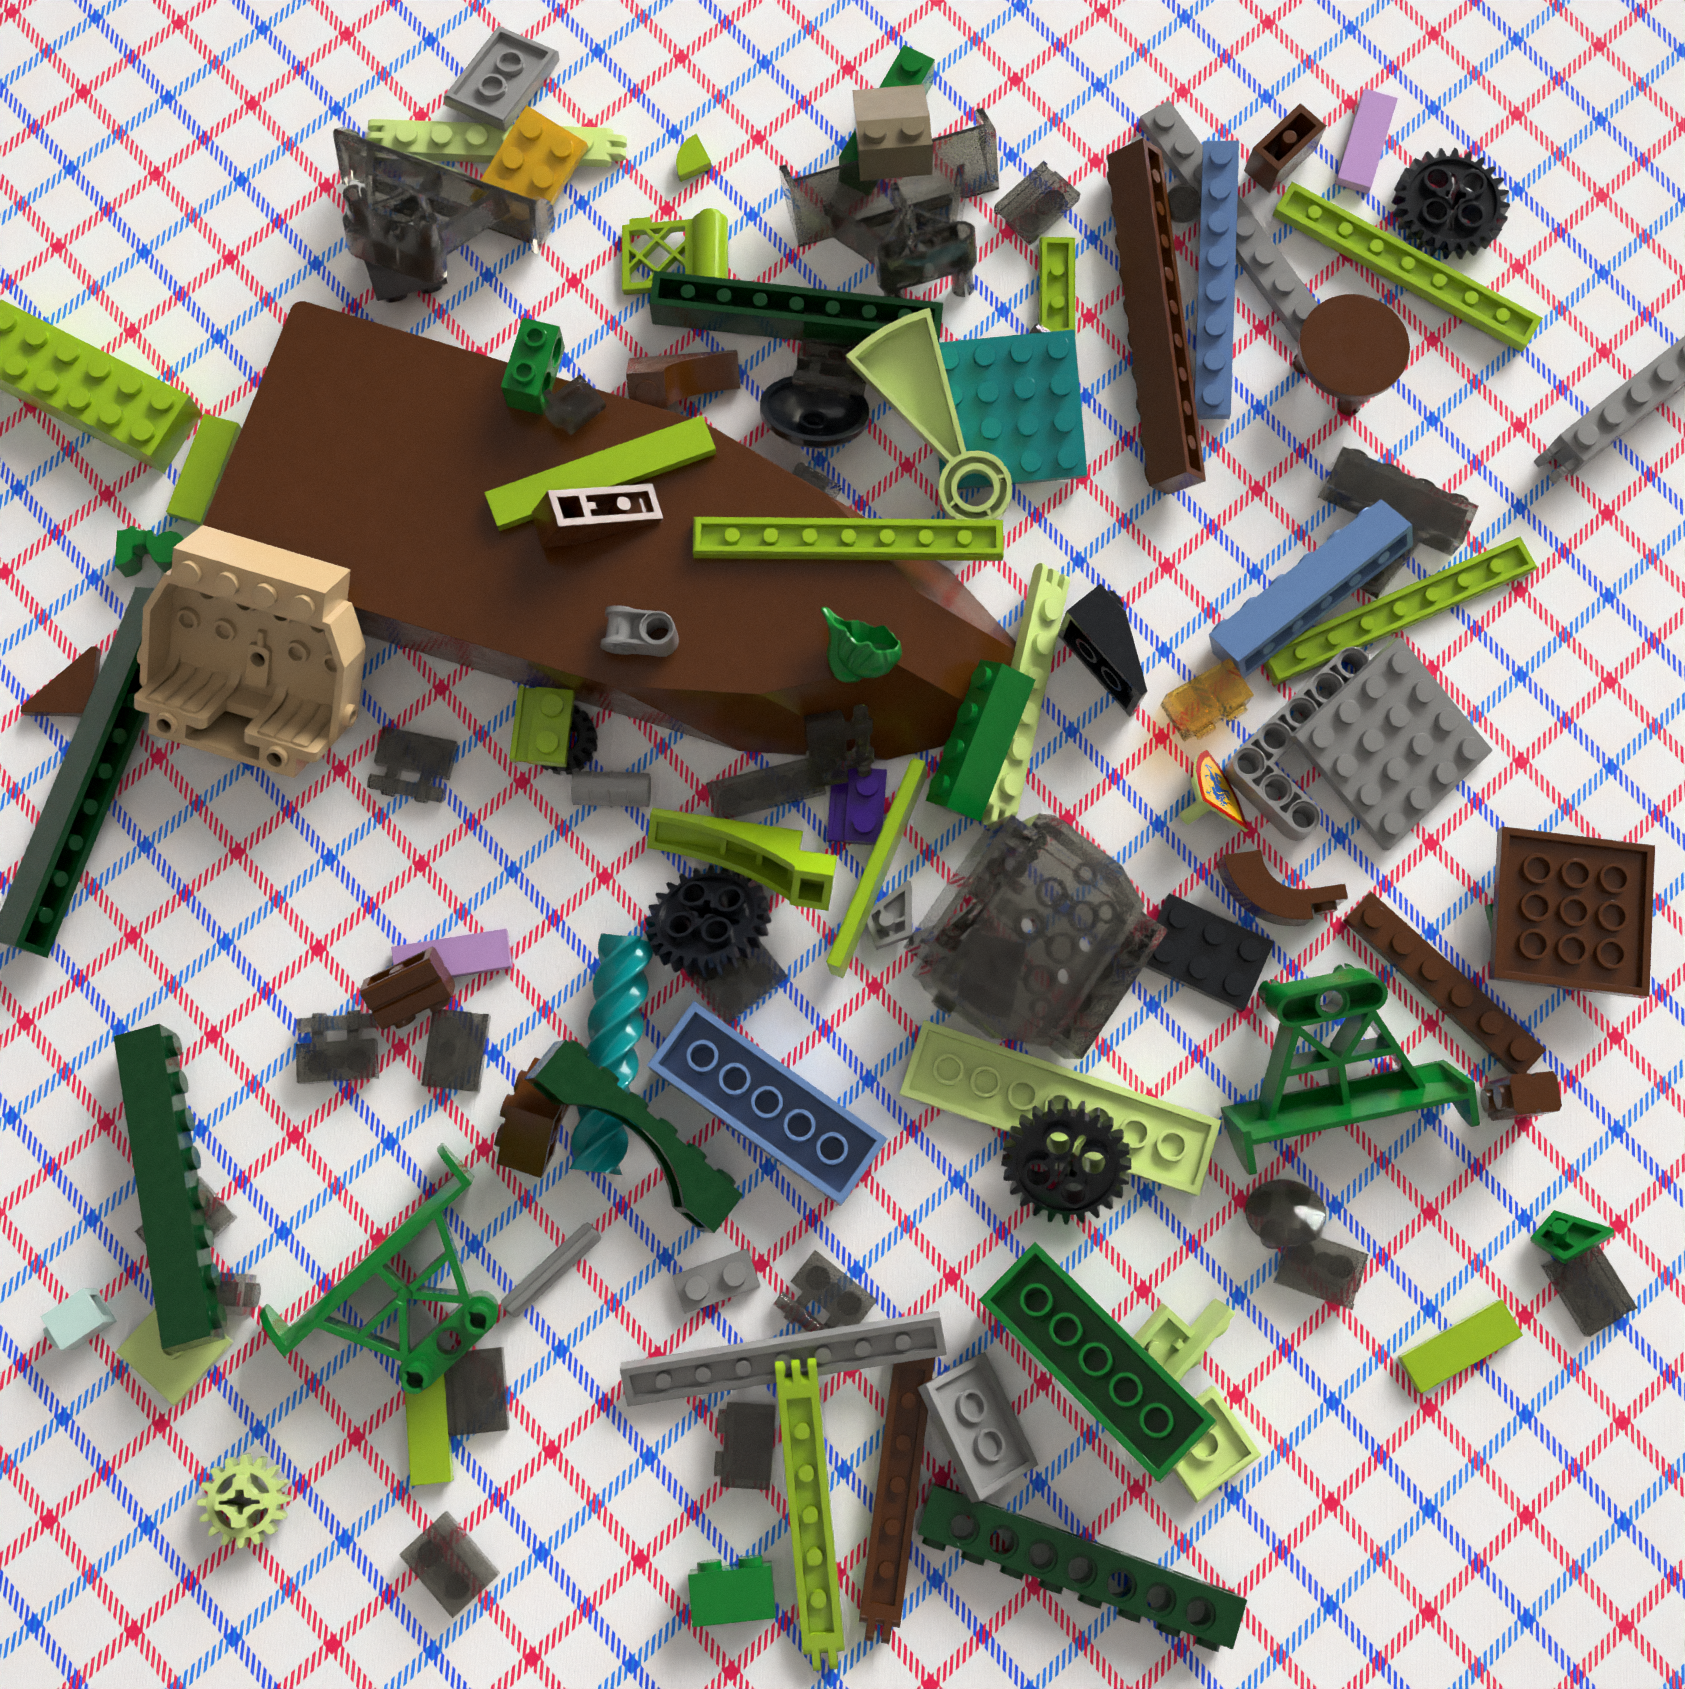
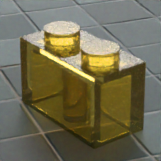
M1228 658L1166 694L1160 706L1185 742L1193 736L1197 740L1208 736L1217 729L1215 724L1224 718L1231 722L1248 711L1246 705L1254 694L1231 659Z

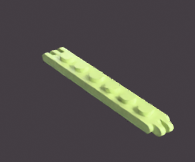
M368 120L367 127L370 132L367 133L366 142L368 145L365 148V155L378 159L491 163L514 124H511L508 130L504 132L486 123ZM561 126L588 144V149L577 166L609 167L612 165V161L626 160V150L624 149L627 147L626 136L614 134V131L610 128Z
M1043 563L1036 564L1033 569L1011 668L1036 681L982 817L984 825L994 827V829L1001 832L1008 828L1009 821L1013 820L1018 813L1070 584L1068 576L1064 574L1059 575L1058 571L1052 568L1048 569V566Z

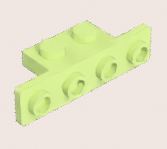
M1215 1298L1189 1327L1168 1306L1161 1303L1134 1335L1133 1339L1179 1382L1189 1369L1194 1368L1200 1363L1204 1356V1351L1214 1339L1226 1332L1235 1312Z

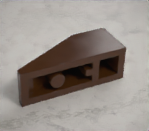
M653 484L548 490L531 512L542 548L578 545L658 523L663 519Z

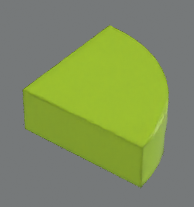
M697 133L689 137L678 151L676 166L680 182L712 169L711 160Z

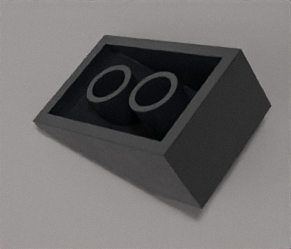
M1099 584L1066 611L1058 637L1128 716L1131 717L1136 713L1148 690L1128 617L1123 609V602L1114 591H1107L1102 584Z

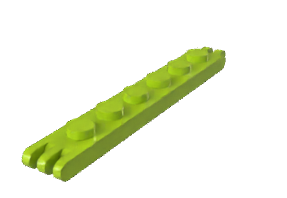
M808 1358L807 1370L809 1375H802L800 1359L791 1360L792 1377L785 1376L786 1367L784 1361H775L803 1655L811 1654L813 1671L822 1670L821 1653H828L830 1670L838 1669L837 1652L845 1651L817 1361L816 1358Z

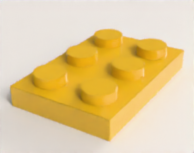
M526 105L470 197L474 202L533 238L587 151L588 144Z

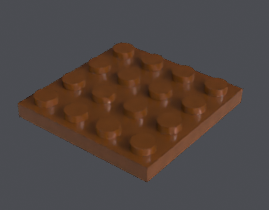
M1504 826L1497 830L1489 980L1640 999L1649 997L1655 845Z

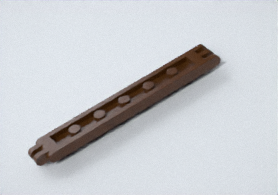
M935 1357L895 1363L892 1366L859 1613V1622L866 1623L865 1641L873 1642L876 1624L883 1626L881 1643L889 1644L892 1627L900 1628L928 1416V1409L917 1387L932 1380Z

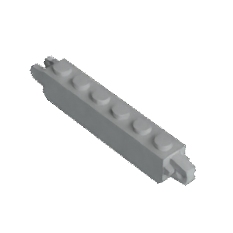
M1685 336L1563 431L1534 460L1538 468L1546 465L1553 457L1562 465L1553 471L1549 477V480L1554 485L1566 475H1574L1685 386Z

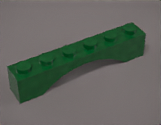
M567 1040L555 1041L524 1079L554 1105H575L597 1110L615 1118L631 1129L646 1144L660 1165L669 1189L672 1207L700 1232L715 1233L743 1196L734 1187L736 1181L722 1169L717 1168L715 1171L705 1162L707 1159L706 1154L697 1146L691 1143L687 1145L676 1136L678 1130L670 1122L661 1117L657 1120L647 1111L649 1105L643 1098L634 1092L628 1094L617 1084L620 1080L612 1071L604 1066L598 1068L588 1059L590 1053L581 1044L574 1040L569 1042Z

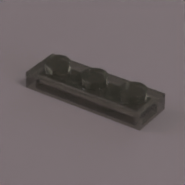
M816 755L706 783L714 816L724 819H731L826 795Z

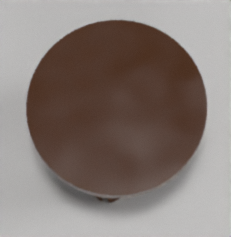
M1359 294L1338 295L1320 303L1306 318L1298 338V353L1295 355L1292 365L1298 373L1306 374L1310 381L1328 395L1339 398L1337 406L1343 415L1351 416L1352 411L1355 415L1359 412L1362 404L1391 388L1404 372L1410 354L1408 333L1398 315L1381 301Z

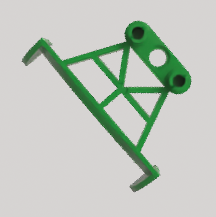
M1344 963V967L1339 964L1329 974L1282 984L1275 979H1270L1271 984L1267 980L1260 984L1258 988L1260 999L1265 1002L1267 1011L1280 1022L1260 1096L1257 1100L1221 1107V1113L1232 1146L1248 1175L1257 1174L1253 1145L1453 1103L1460 1116L1470 1127L1480 1125L1475 1082L1444 1059L1412 1066L1376 1011L1385 1004L1388 998V990L1383 981L1369 971L1362 968H1354L1352 965ZM1327 991H1332L1331 999L1326 1004L1320 1005L1322 995ZM1346 1018L1330 1043L1329 1048L1302 1028L1308 1025ZM1371 1026L1377 1037L1361 1040L1368 1027ZM1299 1036L1317 1049L1294 1054ZM1390 1055L1398 1067L1397 1070L1347 1080L1345 1065ZM1327 1069L1329 1084L1283 1094L1287 1077Z
M443 1142L437 1147V1152L454 1175L289 1326L269 1304L260 1309L259 1316L262 1325L283 1357L315 1328H319L401 1361L398 1372L401 1386L409 1394H419L430 1387L494 1326L499 1311L498 1301L488 1291L479 1290L471 1293L444 1213V1209L473 1183L475 1176ZM435 1218L445 1250L407 1285L387 1262ZM449 1261L458 1289L421 1286ZM375 1273L397 1293L392 1300L361 1328L329 1316ZM409 1299L458 1304L411 1348ZM399 1307V1343L371 1333ZM444 1331L456 1332L461 1339L460 1345L455 1349H444L438 1342V1336Z

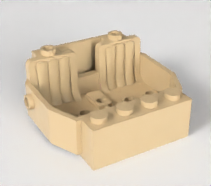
M204 525L174 546L172 568L162 576L143 607L142 640L137 653V662L140 664L139 681L142 688L134 696V708L149 713L148 734L295 778L309 762H317L349 727L351 728L358 718L366 644L353 604L347 601L351 569Z

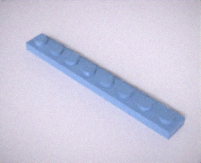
M1239 140L1203 141L1194 385L1198 419H1230Z

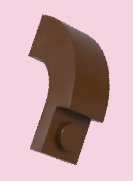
M1261 850L1226 854L1216 862L1220 878L1232 898L1247 912L1273 924L1305 926L1314 919L1312 909H1314L1315 915L1332 913L1338 910L1337 906L1348 899L1345 884L1310 889H1295L1283 885L1267 870Z

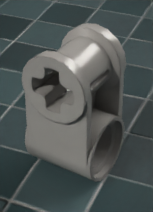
M614 605L606 607L605 616L608 618L606 637L601 639L600 645L603 650L614 654H641L658 657L668 656L676 650L679 636L671 616L667 613L633 609L626 606ZM658 628L669 630L665 638L661 640L650 638L651 633Z

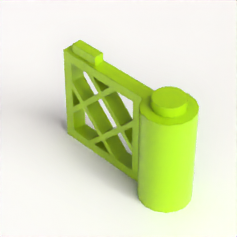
M706 208L696 214L693 219L652 222L650 217L629 219V224L622 225V291L624 295L651 293L654 271L666 272L676 261L685 267V274L728 279V218L717 209ZM685 232V240L675 250L664 242L671 233ZM647 235L652 241L638 253L631 247V236ZM660 246L670 256L656 268L647 258ZM641 264L652 272L644 282L631 283V274Z

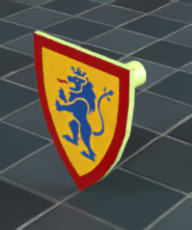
M1208 750L1198 754L1194 761L1193 777L1191 778L1196 802L1180 812L1182 821L1189 825L1212 810L1241 830L1249 831L1240 802L1222 769Z

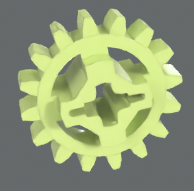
M251 1453L241 1455L239 1463L234 1456L225 1459L226 1470L220 1466L214 1467L210 1472L215 1480L202 1482L200 1487L208 1492V1496L197 1500V1505L207 1506V1513L203 1514L199 1520L200 1522L211 1520L213 1526L208 1532L210 1537L219 1532L223 1533L222 1545L226 1546L236 1538L238 1548L248 1546L250 1537L254 1544L257 1545L265 1541L263 1530L270 1535L279 1530L274 1520L287 1518L288 1513L281 1509V1504L291 1501L292 1496L282 1494L281 1488L290 1482L288 1479L278 1481L276 1478L281 1469L279 1465L269 1469L266 1468L268 1457H258L254 1463ZM236 1474V1477L232 1480L231 1488L227 1492H221L226 1481ZM258 1477L265 1482L268 1490L258 1482ZM244 1494L246 1498L259 1501L246 1507L245 1503L231 1501L230 1499ZM269 1508L264 1519L253 1527L257 1520V1514L262 1509ZM221 1510L231 1519V1524L224 1518Z

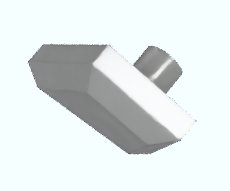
M909 880L873 906L867 920V926L876 950L913 937L912 885Z

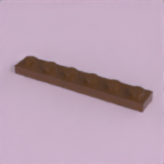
M1369 892L1343 919L1347 926L1510 1074H1525L1546 1051L1538 1041L1374 893Z

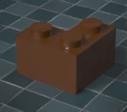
M535 1057L527 1071L521 1070L514 1085V1095L507 1094L503 1101L500 1117L505 1118V1121L498 1129L494 1146L500 1147L497 1164L542 1178L555 1153L560 1125L571 1105L552 1104L524 1079L540 1060Z

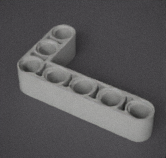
M1351 646L1341 650L1248 739L1226 764L1225 775L1230 784L1289 840L1300 841L1308 837L1317 829L1322 817L1318 806L1275 765L1295 744L1289 736L1301 725L1292 720L1290 711H1298L1306 721L1328 699L1320 697L1315 687H1324L1328 690L1331 697L1355 675L1344 671L1341 662L1350 663L1357 673L1370 661L1366 652L1359 647ZM1269 735L1276 738L1279 743V749L1268 747L1264 742V736ZM1239 760L1249 762L1253 767V774L1243 773L1238 768L1237 762ZM1270 786L1277 789L1280 793V801L1269 799L1265 793V787ZM1293 813L1302 814L1306 818L1307 828H1301L1294 823Z

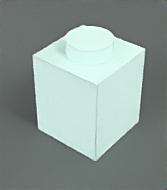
M82 1288L40 1316L46 1325L43 1329L45 1337L53 1347L59 1348L61 1351L76 1350L117 1322L97 1288Z

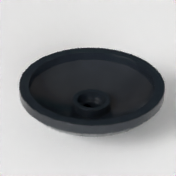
M802 374L785 377L767 387L760 399V416L768 429L791 444L817 449L832 448L855 439L865 430L869 420V405L865 397L856 388L844 381L823 375Z

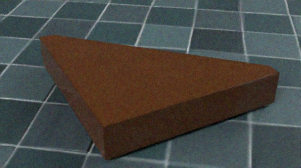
M91 646L23 704L20 712L25 716L82 717L99 676L101 650L97 646Z

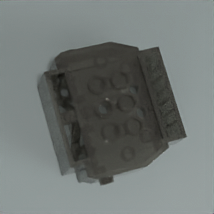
M1039 813L1022 821L1011 814L991 823L985 828L903 948L921 960L912 977L921 983L923 990L934 997L931 1003L944 1013L951 1015L952 1012H955L991 1039L1031 1047H1048L1063 1059H1083L1168 930L1142 911L1145 905L1122 865L1079 834L1070 824L1050 814ZM998 849L997 857L991 858L995 851ZM966 893L970 895L973 899L965 911L954 914L946 924ZM1025 918L1029 919L1032 923V930L1029 933L1024 932L1021 927V923ZM1082 937L1087 938L1090 943V947L1086 952L1079 946ZM1061 969L1068 973V980L1064 984L1058 980V972Z

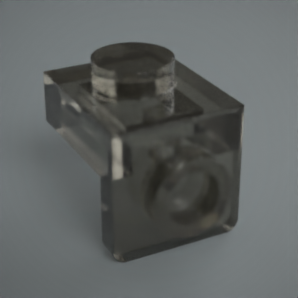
M581 374L555 394L549 388L542 393L546 405L543 409L544 414L556 428L562 425L570 435L606 408L605 401Z

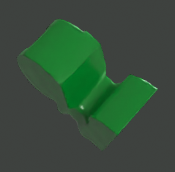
M130 526L125 530H117L115 567L125 578L134 576L143 570V557L146 554H150L157 566L166 573L172 568L173 547L184 540V538L174 531H166L156 536L152 530H141L135 526Z

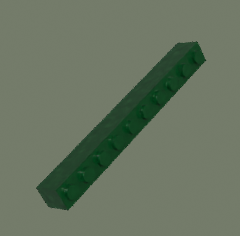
M135 587L0 911L1 944L48 958L148 714L134 708V696L142 688L139 681L140 664L137 662V653L142 640L143 607L155 588Z

